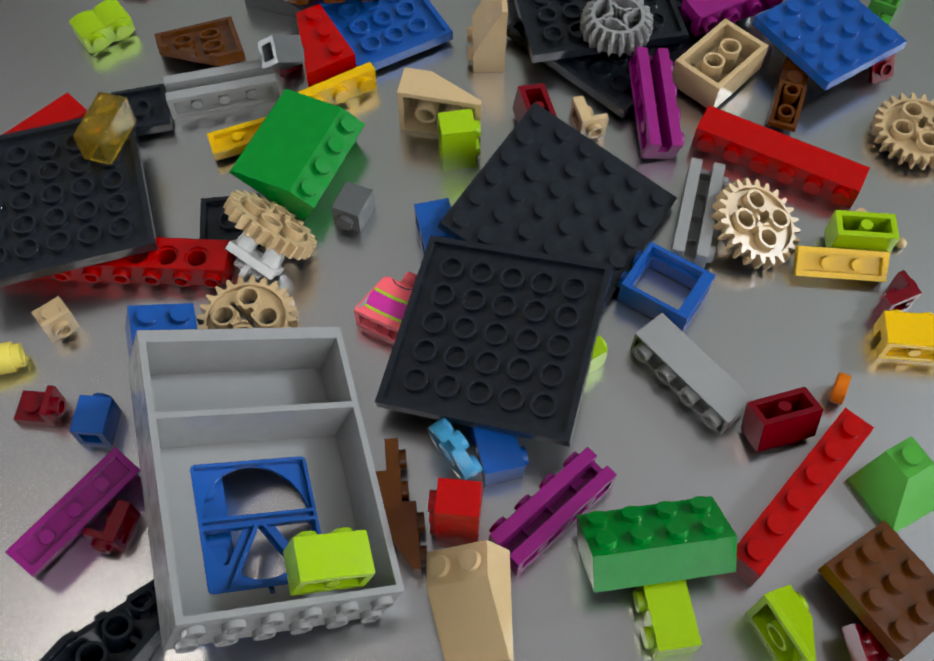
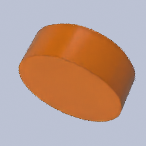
M842 372L837 374L829 396L831 403L842 405L852 375Z

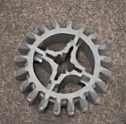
M592 0L587 2L583 13H581L580 30L581 34H583V41L589 43V48L597 47L598 53L607 52L608 57L611 53L617 54L619 58L622 53L630 56L637 47L646 46L650 35H652L653 14L650 13L649 6H644V0Z

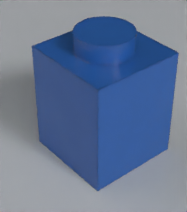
M107 394L80 395L69 432L80 444L112 447L122 411L114 399Z

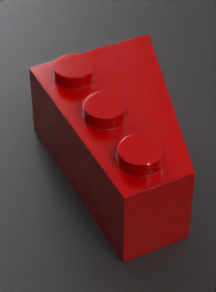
M320 4L296 13L301 43L304 48V64L308 87L357 67L355 53Z
M438 477L437 490H430L428 500L430 535H436V547L449 548L478 542L483 482Z

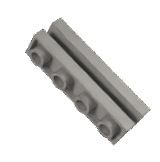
M261 59L163 77L164 86L167 91L165 93L166 101L173 119L276 101L280 97L274 69L263 70Z
M692 157L684 182L670 252L704 269L706 262L712 263L716 246L711 245L712 239L716 240L719 230L713 229L717 222L711 218V215L716 211L712 208V205L717 201L715 197L727 186L728 177L724 176L726 164L714 162L712 170L708 171L701 169L702 159Z
M663 313L659 314L635 333L631 345L635 357L640 362L646 363L655 372L660 382L669 385L678 394L680 401L684 405L692 407L701 416L703 423L708 428L715 430L722 436L731 428L734 421H739L743 418L746 403L755 399Z

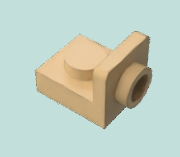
M583 95L573 97L569 116L575 130L587 138L594 139L604 136L609 121L607 113L593 115L592 107L587 106Z
M59 296L31 312L52 343L69 336L72 331L80 327Z

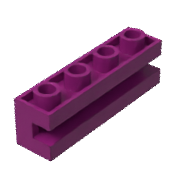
M682 0L680 14L684 23L692 21L689 31L694 37L709 33L725 18L735 23L781 4L783 0Z
M637 47L628 62L641 158L673 159L679 150L683 148L685 141L679 122L681 111L677 107L676 102L677 86L673 83V61L670 60L668 48H657L654 55L649 56L647 47Z
M114 447L12 544L5 553L36 579L82 534L85 527L88 528L140 477V469Z
M586 447L580 454L576 451L573 452L562 464L564 468L559 473L547 475L539 484V491L532 497L529 494L525 495L515 505L514 509L516 511L507 519L504 516L499 518L489 529L491 533L489 541L510 550V569L516 575L577 520V515L584 514L613 487L617 474L608 465L602 469L596 463L597 455L589 447Z

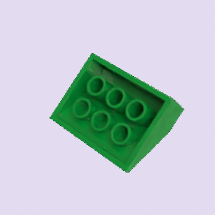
M285 88L229 173L305 221L317 205L364 128L365 123L341 107Z

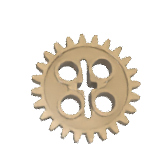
M901 93L898 99L891 96L888 102L883 101L882 105L876 110L870 124L873 127L870 133L876 135L873 142L877 144L882 143L879 151H889L888 159L896 156L899 158V165L904 161L908 162L910 169L915 164H918L921 170H925L927 165L934 170V99L931 102L927 101L926 94H923L921 99H918L915 93H911L910 97L907 98Z
M745 178L742 182L737 179L721 190L715 197L717 201L712 205V208L716 211L711 215V218L718 221L713 226V229L721 230L722 233L717 239L726 240L727 244L724 249L729 250L732 248L734 250V259L741 255L744 265L752 261L754 269L761 265L764 270L769 269L771 266L776 268L792 257V254L795 252V245L801 241L795 236L801 232V229L794 226L799 219L791 217L790 213L794 208L784 205L787 202V198H778V189L773 192L769 191V183L761 187L758 179L752 183L749 178Z
M236 190L231 192L223 206L225 208L224 213L229 215L228 220L236 223L235 228L244 230L245 236L251 237L256 244L265 246L268 251L273 249L279 256L283 253L289 259L293 256L297 260L301 258L306 260L316 247L317 241L314 239L316 236L310 233L311 229L303 226L304 222L297 220L295 214H291L285 207L276 204L275 201L269 202L265 196L260 198L254 192L249 194L246 190L242 192Z
M251 275L249 282L245 283L243 278L239 276L238 284L235 285L227 280V288L224 290L216 286L215 289L218 295L207 294L206 298L209 305L200 304L199 307L202 314L196 316L199 324L197 326L198 329L253 328L250 325L253 323L255 328L299 327L296 318L299 316L297 307H295L293 297H289L287 289H280L277 281L269 285L267 277H263L257 283L254 275ZM231 305L237 306L245 319L242 320L239 312L235 310ZM230 319L228 322L222 323V321ZM269 320H275L270 324H265Z

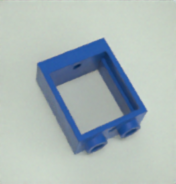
M650 242L644 251L640 249L635 255L631 271L625 270L617 283V286L620 288L617 300L652 319L663 313L684 332L710 291L716 275ZM648 267L692 289L679 310L635 287Z

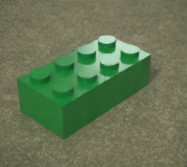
M696 496L687 500L661 501L658 504L627 506L623 509L592 511L587 514L577 515L578 550L594 593L736 572L737 535L712 496Z

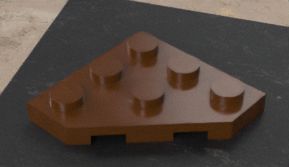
M231 16L154 34L159 53L162 56L219 67L237 64L240 61L246 60Z

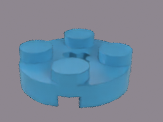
M441 418L428 427V433L442 456L450 461L452 464L450 467L461 480H470L483 471L482 466L474 455L471 454L469 456L465 449L469 447V443L459 430L454 431L446 418Z

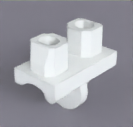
M245 231L238 239L229 241L225 249L238 257L233 265L241 270L238 277L241 276L244 282L251 275H254L258 282L262 279L263 275L271 280L276 275L280 276L285 269L281 266L285 257L283 253L279 256L273 249H270L269 251L266 250L263 254L256 249L258 244L251 237L244 235Z

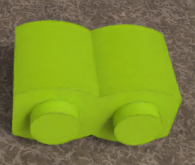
M117 0L102 1L93 10L83 11L69 21L74 34L89 54L97 53L107 48L112 42L129 37L136 30L131 17Z

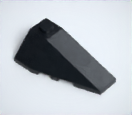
M154 579L127 595L125 602L109 612L103 610L95 615L94 621L77 632L71 630L63 635L39 661H148L161 642Z

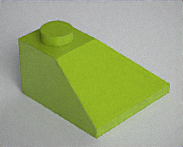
M791 584L764 594L746 612L776 661H816L813 619L809 613V606L805 598L799 592H795Z

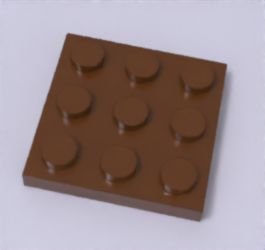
M885 520L818 569L820 574L895 661H899L908 655L934 631V574Z

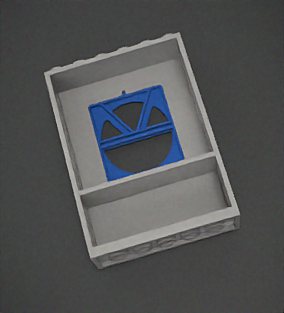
M289 327L137 330L128 363V375L163 651L174 649L175 653L178 654L188 653L197 650L199 645L214 643L216 647H225L237 643L239 638L253 636V640L260 641L274 637L276 632L290 630V634L296 635L306 633L312 630L313 626L326 624V628L333 629L346 625L349 620L360 619L361 623H369L382 618V614L394 605V601L405 589L341 328ZM245 468L264 469L281 476L297 490L306 505V508L202 519L203 504L212 486L228 473ZM309 523L310 531H315L317 534L331 533L333 530L342 527H351L353 531L366 530L376 573L364 587L290 596L287 573L268 579H253L242 576L241 571L258 529L284 558L283 551L289 542L275 526ZM242 530L229 563L223 565L209 548L205 535Z

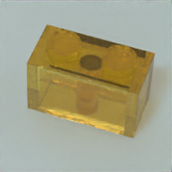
M98 92L73 134L84 159L109 165L113 164L136 123L127 98Z

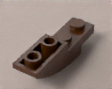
M785 56L776 84L767 125L795 132L809 76L787 56Z
M398 438L384 439L386 470L376 471L394 549L415 579H422V567H426L427 545L420 546L419 533H426L424 512H417L416 501H410L408 481H402L401 470L407 469L406 449L399 450Z

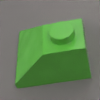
M912 436L886 450L846 480L847 484L877 523L880 524L885 520L895 532H899L934 511V462Z

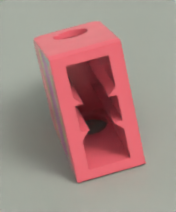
M407 272L401 282L388 276L383 277L355 307L356 325L395 343L417 275Z

